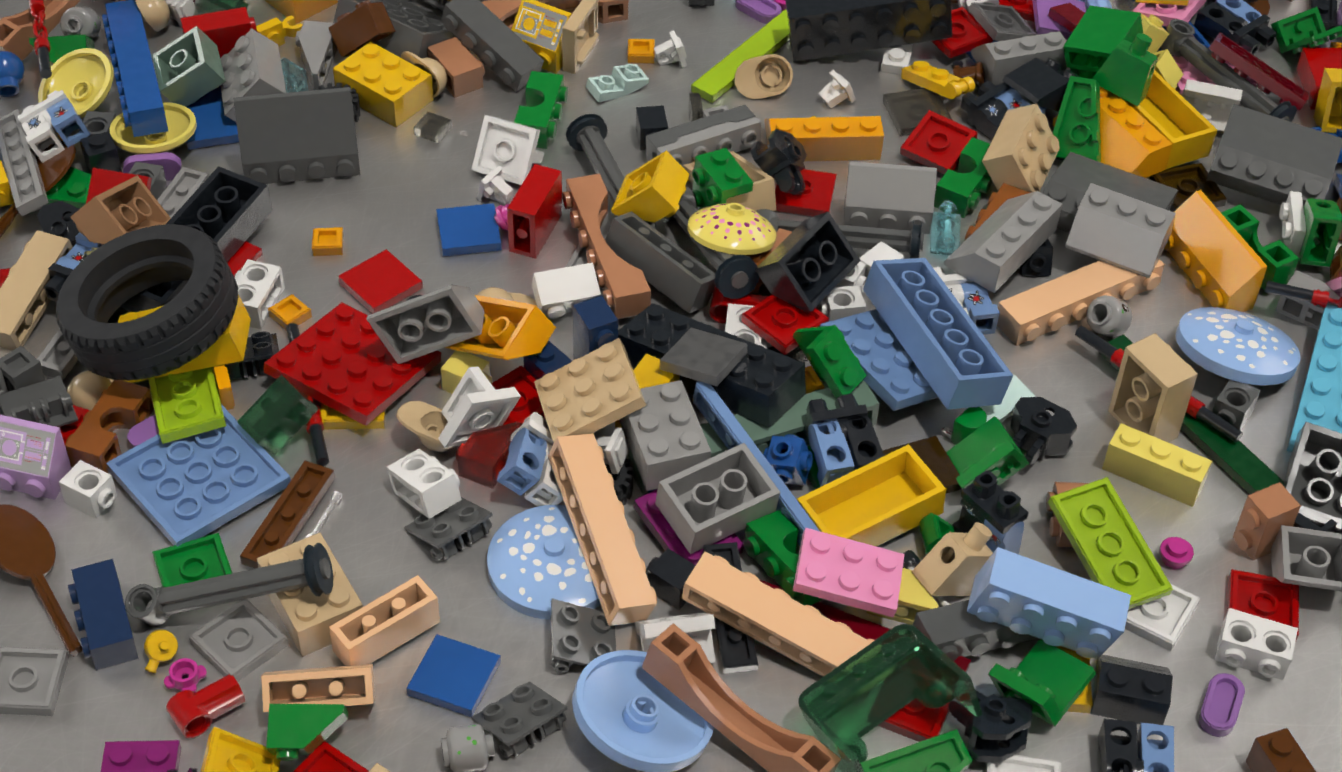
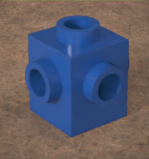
M787 434L784 437L772 436L770 446L764 451V457L785 484L805 486L808 473L812 467L813 456L804 439L791 434Z

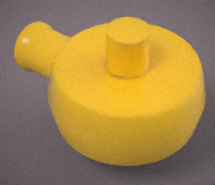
M159 629L150 633L146 638L144 651L149 658V662L145 667L146 671L155 674L159 663L168 662L175 656L178 650V642L171 632Z

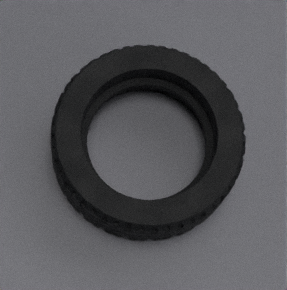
M155 225L121 235L97 248L82 260L67 277L60 290L56 305V321L78 360L92 373L114 380L147 379L165 374L187 364L218 340L228 327L235 313L238 302V285L217 243L206 233L184 225ZM188 280L180 293L158 310L135 320L122 323H107L113 313L123 303L139 292L165 282Z

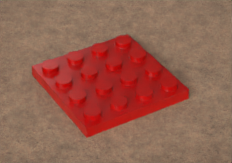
M341 302L264 362V373L367 426L441 362L442 352L437 350L398 364L367 321L368 315Z

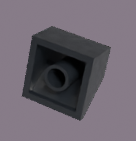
M1034 58L1005 75L1002 81L1033 103L1059 112L1070 76H1080L1067 69L1065 71L1061 70L1063 65L1052 58H1048L1047 61Z
M1102 654L1096 663L1091 714L1137 722V724L1163 725L1171 703L1173 675L1167 667Z

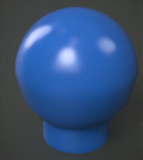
M0 51V96L2 97L17 95L19 93V84L24 78L25 68L22 60L16 54L9 51Z

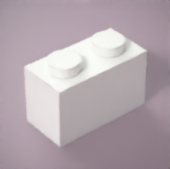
M593 263L541 271L533 274L532 288L537 307L546 317L551 319L573 312L574 304L601 296Z

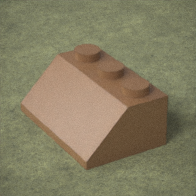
M138 175L95 196L71 216L78 231L86 236L89 242L106 244L121 235L137 229L164 225L171 219Z

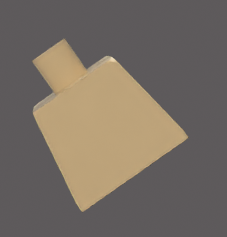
M976 522L968 533L949 532L945 534L914 568L912 573L931 596H970L976 574L993 554L986 545L992 536V532L984 524Z

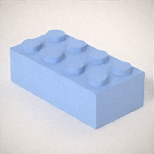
M997 547L974 578L967 612L976 615L982 621L996 622L1007 626L1015 633L1029 634L1043 639L1048 645L1062 646L1076 651L1082 657L1098 659L1124 633L1131 595Z

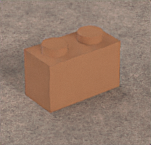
M457 37L427 47L428 58L437 60L444 67L447 75L445 88L454 98L483 88L485 69L482 62L476 60L470 50Z
M1280 482L1248 495L1236 526L1233 538L1238 547L1244 550L1252 561L1271 553L1272 545L1281 525L1293 527L1301 507Z

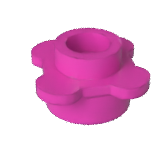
M179 659L170 666V675L164 679L165 687L168 689L176 688L182 691L192 690L195 693L198 682L207 675L206 668L202 665H197L192 659Z

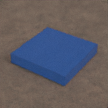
M494 203L436 209L443 256L502 250L499 228L494 218L496 215Z
M436 634L406 688L407 695L472 717L501 663V655Z

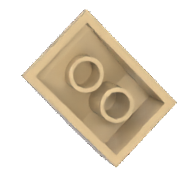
M731 151L732 156L754 183L752 192L728 198L726 203H738L754 211L759 209L776 211L774 178L734 151ZM695 162L683 165V168L690 174L688 178L692 185V170L694 169Z

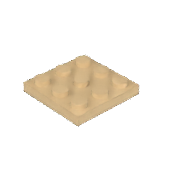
M619 338L534 381L553 442H555L558 436L594 433L646 406L629 357Z

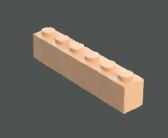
M1159 259L1150 278H1146L1106 262L1096 261L1000 301L998 304L1000 314L997 326L1015 346L1027 341H1033L1043 334L1059 330L1062 326L1076 320L1084 319L1089 305L1097 297L1107 295L1121 300H1129L1144 291L1153 290L1161 282L1165 264Z
M594 433L558 436L548 454V458L609 626L647 620L657 604L656 592L650 586L646 575L645 562L638 554L634 533L629 529L624 516V506L618 500L614 490V480L612 475L608 473L604 463L603 450L598 446Z
M704 552L684 584L681 599L706 613L714 614V617L864 700L884 667L890 653L883 649L882 645L877 641L861 637L852 632L851 628L846 624L834 622L826 618L816 608L810 605L804 606L793 600L785 591L771 588L760 582L759 578L754 574L736 569L720 556H713Z

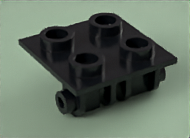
M262 331L248 337L244 360L225 364L229 379L241 378L239 363L243 365L244 377L248 378L246 362L252 361L254 377L257 376L256 360H258L260 375H267L264 373V362L279 352L276 333L270 334L269 332Z

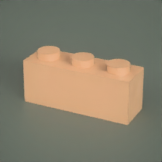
M419 575L415 576L329 626L333 652L345 666L371 664L440 622L438 597Z
M373 664L272 671L261 675L263 712H269V704H344V706L374 704L375 701Z

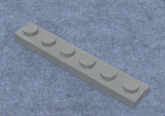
M16 109L0 118V150L16 209L21 216H24L30 212L39 211L49 201L35 153L26 140L27 135L21 125L22 123L18 119V115L21 112L19 109Z

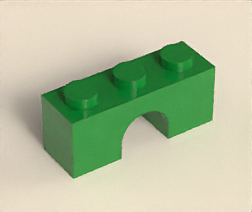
M531 71L526 85V106H519L514 123L540 130L536 148L547 149L550 138H555L556 120H561L562 103H566L568 97V87L564 86V75Z
M974 137L970 139L960 153L957 172L948 169L936 185L934 207L961 218H965L971 209H976L981 194L987 193L992 184V179L982 162L990 146L989 143Z
M1241 204L1221 212L1267 265L1261 287L1265 290L1267 281L1287 285L1295 272L1299 257L1280 240L1263 247L1257 236L1260 222Z
M780 510L746 523L745 539L743 541L744 549L750 557H753L763 567L765 573L770 578H773L793 600L804 606L813 605L824 600L793 591L799 554H796L799 529Z

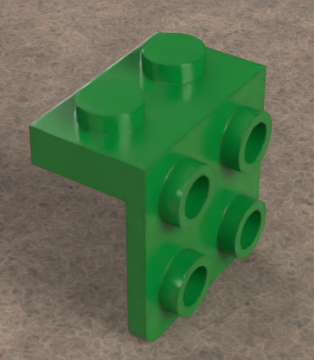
M1318 7L1271 24L1272 29L1277 32L1275 38L1281 54L1292 50L1294 55L1302 52L1303 48H1312L1328 42L1329 39L1331 41L1342 37V25L1326 31Z
M727 148L695 156V165L692 170V192L698 210L717 204H724L728 198L753 191L754 182Z
M836 325L801 328L793 333L796 342L820 380L827 383L836 399L841 395L850 394L867 376L860 365L859 359L853 354L845 341L843 333Z

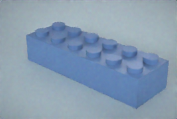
M912 258L873 261L863 291L946 409L1001 405L1013 374L927 259Z

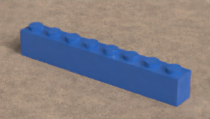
M136 0L106 3L107 14H103L102 19L125 126H132L134 137L167 132L168 126L141 12L138 9Z

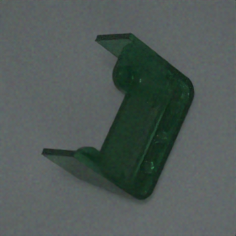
M910 624L897 625L805 689L798 700L804 718L819 741L841 758L838 768L842 772H864L861 762L866 761L868 749L861 737L915 698L928 708L942 707L956 698L976 718L983 714L971 677L920 630Z

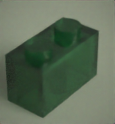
M281 375L237 423L258 445L275 456L288 444L289 440L299 429L309 422L319 408L296 385Z

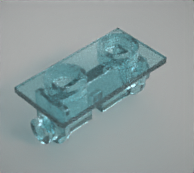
M950 200L944 201L939 206L938 212H933L930 253L951 255L960 246L961 214H956V205Z

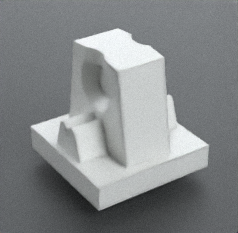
M165 0L170 9V19L177 20L180 28H182L180 18L199 14L193 0Z
M674 30L670 31L671 39L654 47L656 58L660 66L680 61L682 68L686 67L685 58H687L682 41L680 37H677Z
M834 70L829 72L832 80L819 93L823 102L832 108L845 99H848L851 103L856 101L850 83Z
M497 166L481 180L476 197L479 202L487 197L504 206L511 200L513 189L501 177L503 169L500 166Z
M616 427L612 436L595 437L598 446L603 450L604 463L609 464L612 474L619 473L629 453L623 430Z

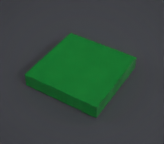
M219 533L185 542L178 547L174 545L152 552L162 587L165 588L232 574Z

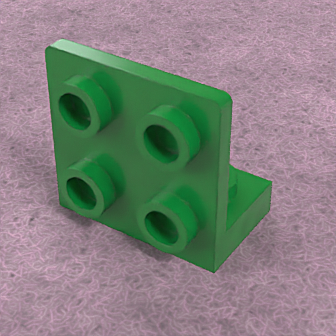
M995 416L946 452L960 475L956 480L962 489L971 485L975 477L987 470L997 477V485L1000 486L1029 464L1000 420Z
M1040 639L1017 668L1011 667L1008 670L996 663L988 675L1001 696L1025 700L1033 706L1032 714L1055 727L1096 675V672L1092 666L1055 646L1046 644L1043 639Z

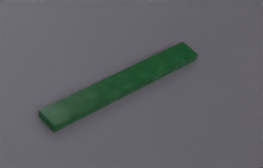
M1124 334L1108 342L1115 348H1121L1124 351L1125 347L1133 344ZM1099 352L1119 372L1120 368L1110 362V358ZM1185 413L1180 430L1249 494L1279 482L1284 485V481L1241 441L1235 443L1198 417L1195 419Z

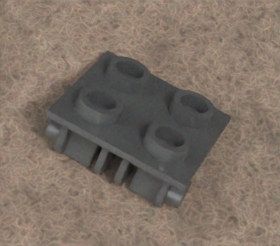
M61 376L0 394V406L4 416L55 427H61L78 421L71 396L67 393Z
M461 497V501L430 519L423 514L417 516L414 522L405 526L404 529L434 546L430 553L436 561L440 559L445 561L457 553V549L463 550L465 548L464 543L469 546L489 534V529L492 528V523L489 520L493 516L492 512Z
M552 598L550 617L552 640L551 665L555 668L556 672L566 673L573 663L587 666L588 663L600 655L616 651L615 625H608L604 612Z
M529 681L516 687L510 694L499 701L487 705L481 712L471 718L475 723L480 724L486 731L503 742L499 748L502 754L508 758L511 755L513 757L518 756L529 748L528 744L531 746L535 745V736L539 740H543L545 736L562 728L563 722L566 721L564 711L568 708Z

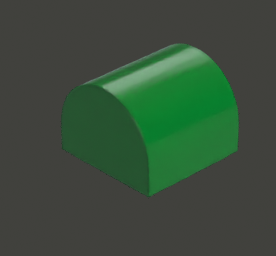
M969 407L954 420L951 442L955 445L986 423L987 415L985 411L980 407Z
M933 513L925 516L919 523L925 554L927 555L945 534L954 532L953 525Z

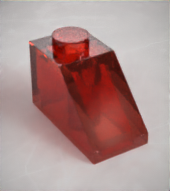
M513 422L473 432L467 442L459 446L456 453L459 476L494 489L498 483L499 472L506 465L511 435L522 423Z

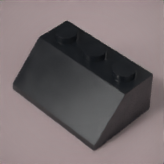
M826 212L805 219L755 268V271L772 295L809 313L861 260L831 214Z

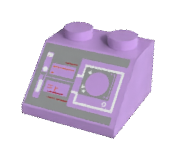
M0 415V489L6 491L13 490L27 493L33 497H45L55 500L61 490L59 481L72 469L60 428Z

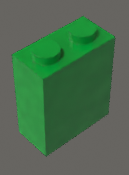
M1090 5L1063 46L1066 67L1097 72L1122 40L1132 43L1137 33H1143L1141 13Z

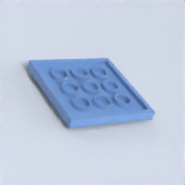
M877 309L820 324L819 327L831 325L838 327L867 375L863 380L893 411L938 397Z
M223 405L222 409L227 425L225 427L162 444L160 435L157 434L106 463L108 472L167 539L177 547L214 531L282 491L291 481L289 474Z

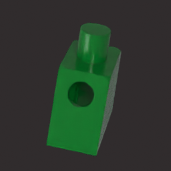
M1137 33L1132 43L1122 40L1092 79L1097 80L1100 83V87L1139 106L1148 93L1158 60L1156 55L1147 51L1152 43V39L1143 33Z
M1309 198L1304 205L1307 232L1299 252L1300 264L1330 267L1342 230V213L1335 201ZM1314 238L1318 239L1320 244L1315 245Z

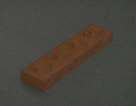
M306 460L303 462L241 553L242 565L254 569L258 568L256 558L293 543L334 481L335 473L333 469Z

